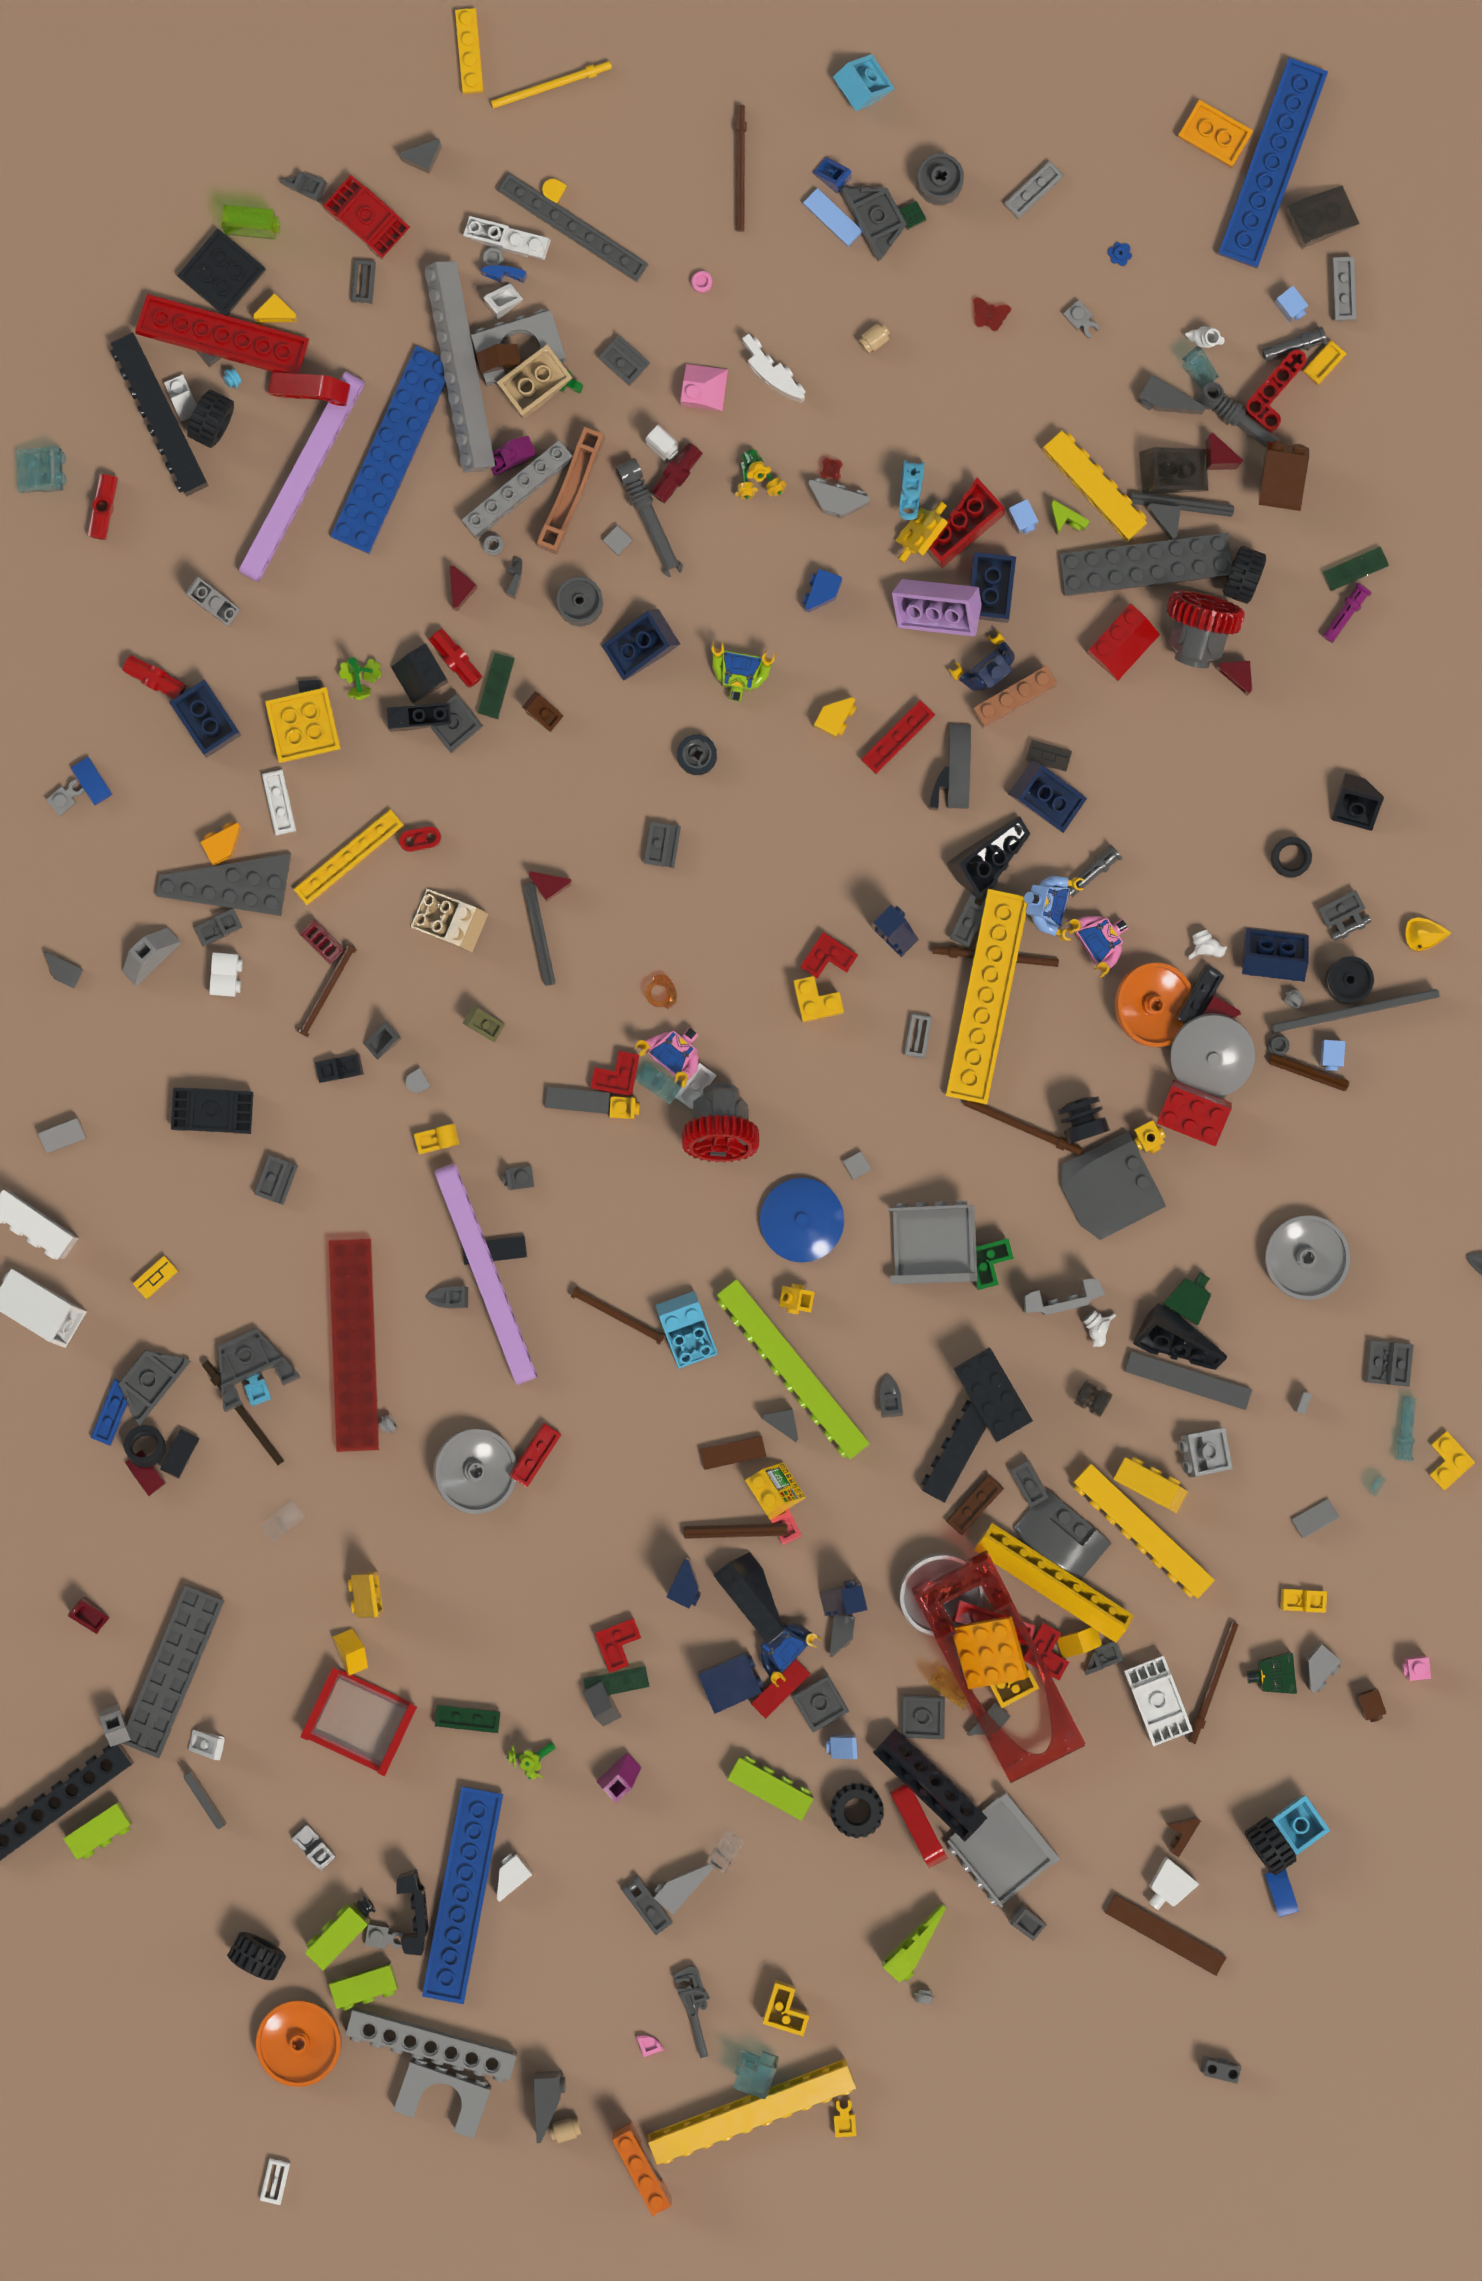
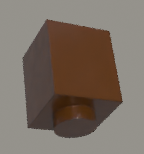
M1374 1688L1356 1694L1365 1720L1376 1722L1383 1719L1382 1715L1387 1714L1379 1689Z

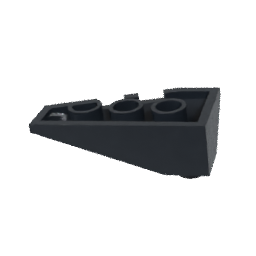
M1018 816L959 853L947 865L955 879L979 899L987 893L988 889L995 887L998 882L997 879L1003 871H1006L1009 866L1008 863L1014 854L1019 852L1029 837L1030 832L1022 818Z
M1159 1303L1147 1314L1133 1341L1134 1345L1151 1354L1158 1355V1353L1171 1355L1170 1359H1186L1191 1364L1216 1370L1227 1359V1355L1179 1314Z
M750 1552L730 1561L713 1575L767 1644H770L785 1632L764 1570Z

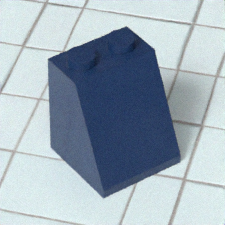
M746 1652L698 1671L699 1678L714 1714L762 1693L760 1688L764 1687L760 1676H755L752 1669L756 1667L752 1656H747Z

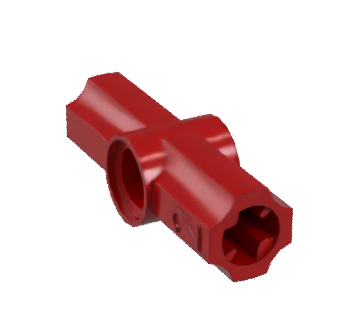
M100 474L96 497L92 503L93 511L88 537L106 540L110 518L114 511L113 503L118 477ZM103 502L108 503L106 511H98L99 504Z
M443 629L435 632L428 639L440 653L447 666L453 672H456L468 688H471L483 678L469 661V657L462 648L456 645Z
M132 655L124 663L123 672L140 680L142 684L154 691H160L173 699L185 691L186 685L183 682L167 675V672L152 664L149 665Z

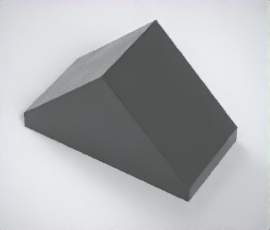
M438 138L401 152L402 162L430 174L442 148L440 140Z
M1149 504L1146 510L1170 540L1176 539L1181 507Z
M386 1021L364 1045L378 1060L402 1038Z
M793 1409L762 1415L761 1418L793 1441L796 1442L798 1440Z
M602 1681L583 1690L593 1717L602 1726L622 1717Z
M1022 1903L1008 1919L1013 1927L1032 1941L1036 1939L1047 1925Z

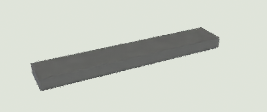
M1130 1352L1124 1371L1244 1410L1247 1408L1252 1392L1251 1389L1135 1352Z

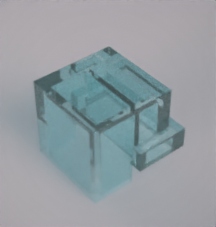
M740 2050L734 2072L736 2077L733 2088L766 2099L777 2069L779 2056L763 2051L760 2057Z

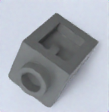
M532 1166L508 1168L506 1173L502 1174L503 1184L508 1186V1190L534 1187Z

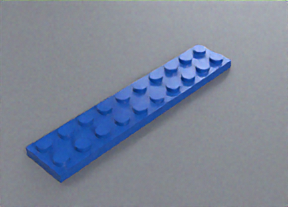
M1290 57L1288 58L1218 255L1258 268L1328 71Z
M418 346L415 347L333 529L331 538L370 554L446 385L443 363L440 356Z
M465 1786L461 1787L422 1997L464 2004L504 1795L502 1793Z

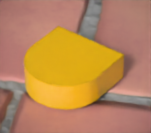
M549 179L543 185V195L558 204L567 185L559 180Z

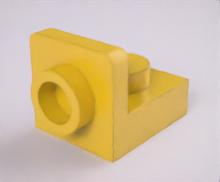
M611 1097L609 1118L635 1119V1115H639L640 1102H636V1097Z

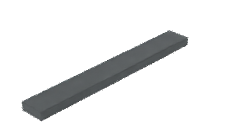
M511 173L507 174L498 187L497 191L633 281L638 282L648 267V263L555 202L549 200Z
M1434 989L1276 1023L1271 1026L1272 1034L1436 999L1440 995L1439 991Z

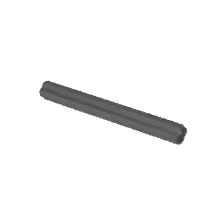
M1132 492L1130 498L1133 502L1132 504L1148 506L1154 503L1181 507L1183 511L1228 517H1232L1234 514V505L1139 492Z
M527 883L523 887L545 986L555 984V977L534 883Z

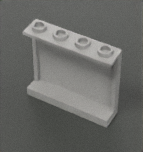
M955 1201V1205H947V1202H935V1206H928V1202L915 1203V1207H908V1203L895 1204V1208H888V1211H893L895 1276H890L891 1284L977 1281L975 1205H967V1201Z
M1006 1791L981 1810L988 1818L965 1842L956 1833L946 1839L949 1843L946 1846L953 1856L958 1854L962 1859L960 1864L967 1873L971 1871L975 1875L974 1882L980 1889L985 1888L989 1892L987 1898L994 1906L998 1904L1001 1908L1006 1901L1052 1863L1055 1864L1060 1860L1059 1856Z

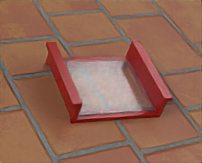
M333 1667L300 1737L307 1741L311 1740L354 1760L385 1777L417 1706L354 1675L348 1676L347 1672Z

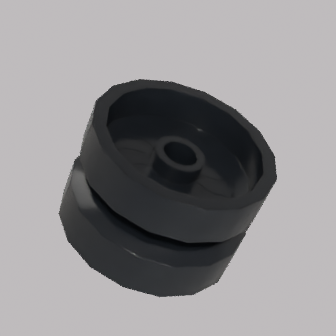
M1354 956L1343 957L1333 963L1326 971L1324 979L1325 988L1329 996L1338 1003H1357L1371 992L1374 984L1373 971L1369 964L1361 958ZM1349 976L1353 983H1347L1346 978Z

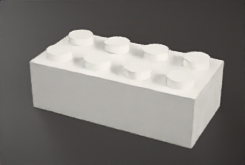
M3 1189L0 1193V1223H8L11 1225L9 1229L17 1235L27 1236L28 1239L26 1241L36 1248L43 1247L46 1249L44 1253L50 1258L56 1260L58 1258L65 1259L79 1238L10 1190Z

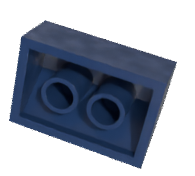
M1246 928L1242 956V974L1305 982L1309 964V935Z
M686 1556L666 1598L689 1609L691 1605L696 1606L701 1592L698 1591L699 1584L691 1560Z

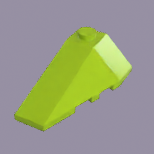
M943 1903L882 1961V1967L899 1983L902 1980L908 1981L914 1975L913 1970L917 1966L946 1910V1906Z

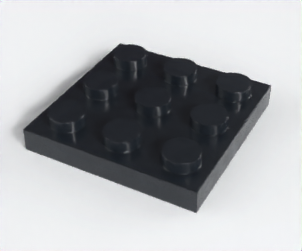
M217 228L177 277L218 312L228 316L264 274L266 268Z

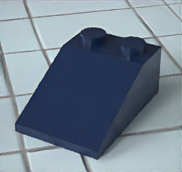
M655 609L645 612L601 646L624 681L667 655L679 646L680 642L660 610Z
M1033 760L1030 761L1008 793L1017 802L1062 833H1064L1087 800L1085 796L1045 766Z

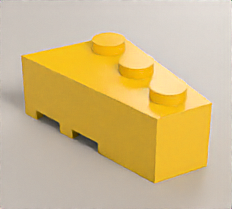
M1125 1457L1113 1480L1177 1514L1188 1493L1187 1490L1179 1486L1180 1481L1170 1476L1167 1480L1161 1476L1162 1472L1151 1466L1148 1470L1142 1466L1144 1462L1132 1457L1130 1460Z

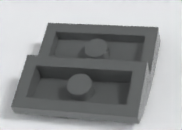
M1368 1340L1364 1382L1410 1387L1414 1345Z

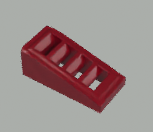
M315 920L299 934L329 965L344 952V949ZM317 928L318 931L309 938L308 935ZM323 934L325 937L316 945L314 941ZM329 940L331 943L322 951L320 948ZM335 946L337 949L328 957L326 954Z

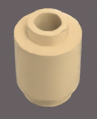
M876 323L861 335L862 338L858 342L869 354L871 351L875 352L890 340L888 337L890 332L884 324L879 325Z
M570 2117L553 2122V2127L549 2128L552 2140H557L558 2143L578 2138V2135L582 2134L578 2118L573 2119Z

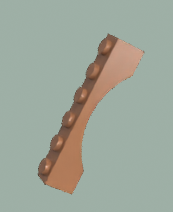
M584 427L563 485L537 541L539 548L556 555L558 554L605 440L604 434Z

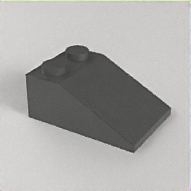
M561 2071L535 2073L534 2094L537 2143L542 2142L559 2104L561 2095L565 2093L566 2079L561 2077Z

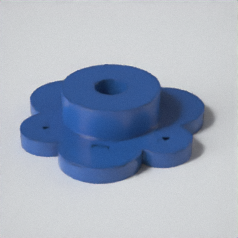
M1116 242L1114 247L1109 248L1108 255L1111 257V262L1113 264L1118 263L1119 266H1125L1127 260L1132 258L1130 245L1127 243L1121 245V243Z

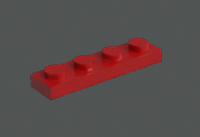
M920 700L861 761L876 775L935 714Z
M957 1601L952 1622L964 1625L1009 1616L963 1601ZM1012 1618L1019 1644L1030 1646L1036 1625Z

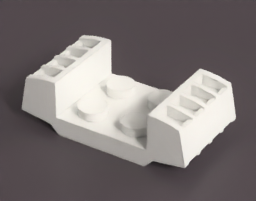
M1164 1656L1124 1671L1153 1747L1193 1732Z

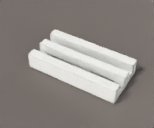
M269 2158L260 2201L281 2205L291 2162ZM274 2164L277 2166L275 2170L270 2196L265 2197L272 2166ZM283 2166L285 2168L278 2198L274 2199L280 2169Z

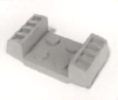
M1098 1279L1080 1280L1084 1297H1081L1080 1294L1066 1297L1067 1301L1060 1302V1299L1046 1301V1306H1043L1040 1290L1023 1296V1312H1040L1043 1315L1087 1306L1092 1299L1103 1296L1105 1293Z

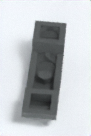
M950 724L948 808L969 809L971 725Z

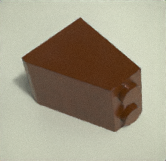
M1281 441L1267 442L1258 487L1259 505L1301 511L1309 462L1308 447L1302 444L1288 445Z

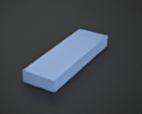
M818 188L803 202V205L847 247L862 234L861 229Z

